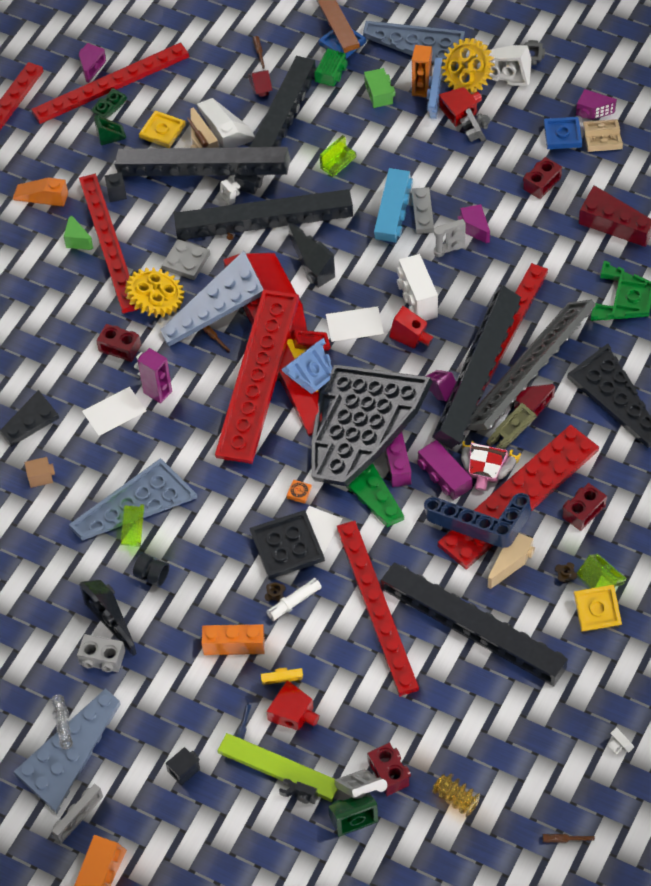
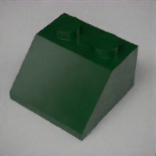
M366 793L364 797L358 799L351 797L344 801L337 800L328 806L329 816L338 837L378 822L377 803L370 793Z

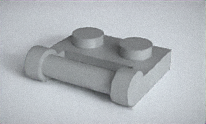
M463 219L434 228V235L436 237L434 255L436 257H442L446 252L465 247L466 224ZM446 233V243L443 244V236Z
M365 769L334 780L337 789L355 799L362 798L366 793L374 790L383 792L387 788L386 780L372 776L371 772Z

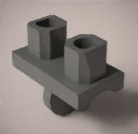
M467 109V116L460 119L464 130L473 126V128L466 131L469 140L474 141L480 138L481 142L486 140L481 128H488L490 123L489 116L480 113L476 119L471 109Z

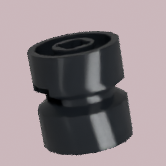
M142 553L135 562L133 576L144 581L148 580L149 583L160 587L167 578L170 565L160 559L154 560L153 556Z

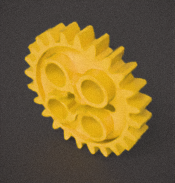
M465 38V41L459 39V44L454 42V48L448 47L450 53H444L447 59L442 60V62L446 64L441 67V69L446 71L442 76L447 77L444 81L449 83L448 87L453 88V90L464 87L471 94V91L475 93L477 89L483 90L482 84L488 85L486 79H492L489 73H494L490 68L495 66V64L490 62L494 57L489 56L492 51L487 49V45H482V41H477L474 38L471 40ZM467 51H469L470 54H469V56L466 58V53H467ZM481 62L480 68L477 69V64ZM456 64L459 65L458 70H455ZM470 75L469 81L466 82V77Z
M146 267L144 272L141 269L138 270V273L133 272V275L129 276L125 287L126 299L130 300L129 304H135V310L140 308L141 313L146 311L148 316L153 313L155 318H157L158 314L165 317V313L171 316L172 312L176 313L177 309L181 308L185 291H182L183 285H179L180 280L174 281V275L168 276L169 272L162 273V269H159L157 272L154 267L152 271H149Z

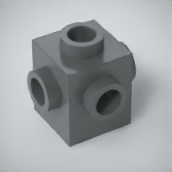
M537 40L525 42L524 45L528 46L529 51L535 53L534 56H531V65H537L545 56V48H542L543 43H538Z

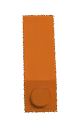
M44 178L18 184L13 200L64 207L68 196L66 180Z

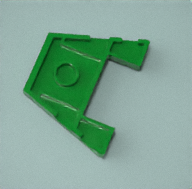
M604 261L600 278L616 280L619 283L614 305L608 306L595 303L596 306L592 310L591 321L648 317L651 307V281L636 274H628L624 272L623 268H615L610 265V262Z

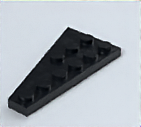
M606 344L567 374V378L642 444L649 448L651 446V415L646 410L643 400H640L638 392L625 370H622L619 365V360L613 355L610 345Z

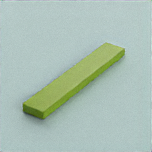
M226 733L217 750L218 754L281 781L290 779L294 783L298 781L317 788L318 797L330 802L333 801L338 791L334 778L229 733Z

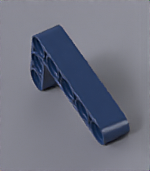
M525 493L514 495L499 519L437 497H430L424 502L426 519L429 522L501 548H507L512 545L531 515L530 498Z

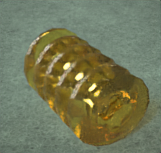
M452 773L447 777L445 774L441 775L433 786L432 792L438 794L439 798L445 799L446 803H452L454 809L459 808V812L461 814L466 813V817H468L476 808L481 794L478 793L473 797V788L466 792L467 784L464 783L462 786H458L460 779L457 778L453 782L454 774Z

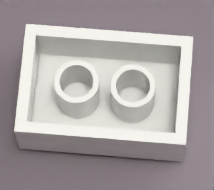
M420 254L399 259V267L397 268L399 279H397L399 289H402L404 292L403 299L405 303L409 304V310L425 321L438 318V294Z

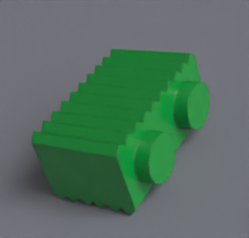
M328 48L314 72L315 82L335 87L336 82H339L341 79L342 70L347 68L348 60H346V54Z

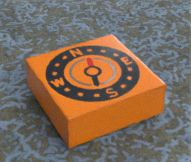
M293 480L287 493V499L305 504L312 485Z

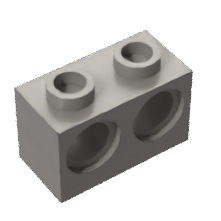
M84 634L77 654L79 664L85 668L94 667L105 672H119L125 655L124 643L122 641Z

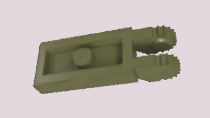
M521 403L495 429L496 431L487 440V444L489 446L494 445L502 436L504 439L496 448L505 450L508 444L537 417L536 414L525 404Z

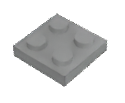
M177 239L162 264V270L195 280L210 256V250Z

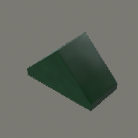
M97 115L94 116L96 132L101 146L126 138L121 124Z

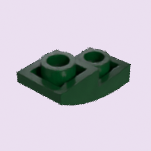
M112 88L105 99L100 98L91 112L106 119L123 105L127 97L125 94Z

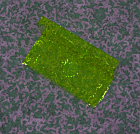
M342 135L320 154V169L332 177L357 157L356 152L346 146L345 136Z
M140 504V507L124 505L121 545L141 546L144 504Z
M599 554L589 555L577 572V575L592 588L614 585L615 588L616 586L623 585L627 580Z

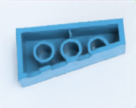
M392 168L388 170L374 230L376 240L396 243L397 238L401 237V224L405 220L406 206L409 203L410 192L413 186V178L410 176V171Z

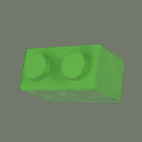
M381 68L364 72L365 86L373 108L393 104V97L396 95L394 86L390 85V75H386L385 69Z

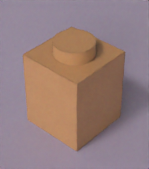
M47 457L24 462L31 488L53 483L52 475H55L53 463L49 464Z

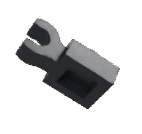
M290 779L283 780L284 785L289 786V789L284 790L280 788L279 794L281 796L289 797L295 795V798L300 802L315 805L318 798L317 788L298 781L294 783Z

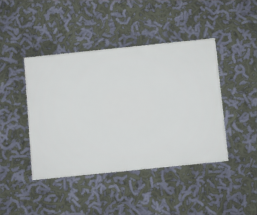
M378 306L326 314L331 342L384 334Z
M128 387L82 412L98 436L146 412V409L132 389Z
M309 506L306 513L324 554L337 530V525H340L343 518Z

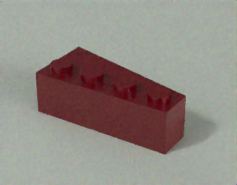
M593 185L580 209L579 224L646 247L651 237V218Z

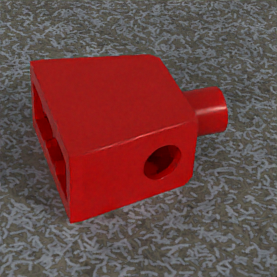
M464 87L439 94V108L455 127L461 124L460 119L467 116V109L470 108L473 115L477 113V103L482 101V96L478 91L470 94Z
M402 306L393 319L389 337L411 348H416L420 342L429 346L434 338L425 332L427 322L405 306Z
M288 680L267 709L268 721L294 730H300L304 722L315 726L320 715L312 712L314 708L313 699Z

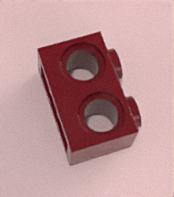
M544 157L535 164L530 172L525 174L523 190L541 199L561 179L562 166Z
M109 324L104 326L96 340L99 352L130 362L133 361L141 347L139 334Z
M588 483L584 488L578 489L572 500L565 502L562 508L563 519L582 531L606 506L607 495Z
M390 742L367 753L368 763L376 778H382L387 781V788L384 791L386 796L409 786L411 773L406 765H402L398 749H393ZM382 758L390 759L388 762L381 761ZM392 775L400 776V778L398 779H392L390 777Z

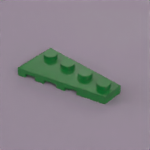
M373 463L346 487L363 504H366L386 527L404 520V514Z

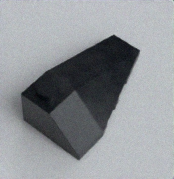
M289 223V237L306 273L307 280L319 288L335 278L334 254L320 241L314 242V238L311 235L306 236L302 229L293 223Z
M101 580L82 581L79 586L84 604L119 641L124 643V647L135 656L137 654L135 645L115 599L113 588L109 584L105 585Z

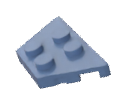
M435 58L433 76H429V86L431 88L427 90V99H429L427 111H429L430 118L437 119L442 58Z
M324 338L281 369L311 394L330 380L331 375L329 374H331L333 368L329 354L325 355L323 345L326 344Z

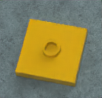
M154 111L140 131L139 138L170 148L186 123L184 120Z
M614 585L573 592L581 632L622 625Z
M279 668L275 669V672L261 674L263 685L303 679L302 668L293 670Z

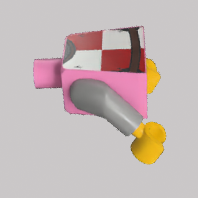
M465 441L462 442L461 460L464 469L472 478L477 479L475 489L480 491H486L488 481L497 483L498 479H503L520 460L521 453L514 456L513 450H510L508 457L507 450L475 444L473 441H471V445H465Z

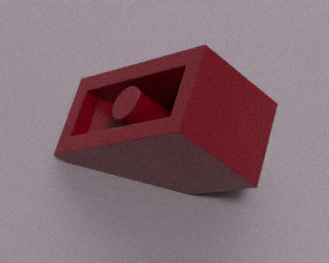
M268 70L248 74L254 94H259V97L269 95L268 91H273Z
M555 385L527 387L516 396L514 410L523 403L538 416L554 398Z

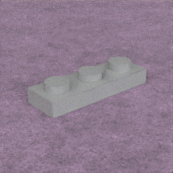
M429 187L412 188L416 234L434 233Z
M94 783L91 788H87L83 792L81 799L76 804L70 806L64 818L54 824L52 833L57 842L62 844L103 798L99 786Z

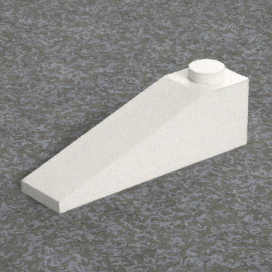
M511 45L491 49L492 52L489 56H493L494 59L490 62L495 64V66L490 68L494 73H489L492 80L498 81L500 79L507 81V84L512 86H529L531 56L527 45ZM481 62L477 64V69L480 68Z
M213 98L197 103V107L222 148L238 147L254 140L255 136L249 126Z

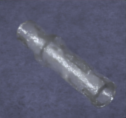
M55 695L51 699L53 705L52 715L56 721L59 745L62 749H69L73 746L68 722L69 711L65 706L64 696Z

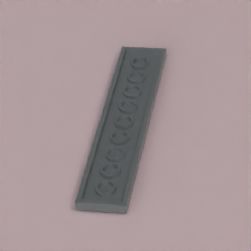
M592 299L568 302L479 403L477 410L470 417L471 424L465 431L488 430L494 426L496 419L505 413V409L509 404L517 399L516 396L527 388L529 381L538 375V371L549 362V358L559 351L563 342L567 341L570 338V334L580 327L583 319L591 314V310L596 306Z

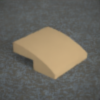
M617 119L583 122L588 152L623 149L620 126Z

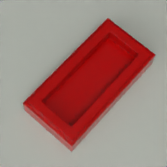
M293 329L291 333L295 348L308 349L322 338H324L326 343L323 345L324 351H329L331 347L326 332Z

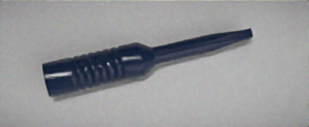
M250 704L246 705L243 722L238 728L236 736L243 740L247 731L246 723L252 706Z

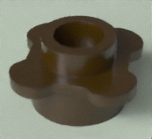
M568 562L566 565L558 564L555 566L560 582L568 583L577 578L573 563Z
M277 582L267 584L265 600L280 602V599L284 597L285 585Z

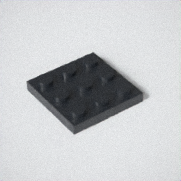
M305 510L249 528L268 580L325 561Z

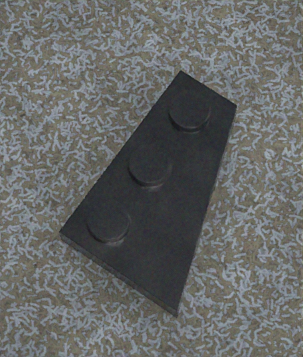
M38 390L0 430L1 435L12 447L59 419V415Z

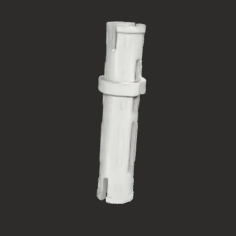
M313 578L288 597L280 599L278 604L266 611L270 619L272 618V621H275L286 612H291L293 607L322 588L320 582Z

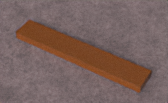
M316 0L344 53L360 48V44L337 1Z

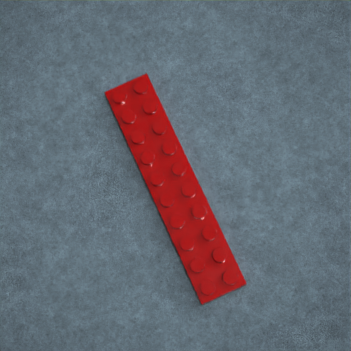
M263 289L216 448L215 457L218 459L253 464L299 303V294Z
M570 424L475 508L474 511L499 519L513 496L518 493H525L529 496L531 511L534 510L599 451V446ZM453 530L438 541V547L466 570L494 546Z

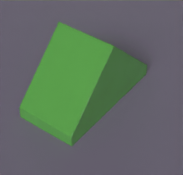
M70 216L64 233L66 248L94 249L91 236L73 216Z

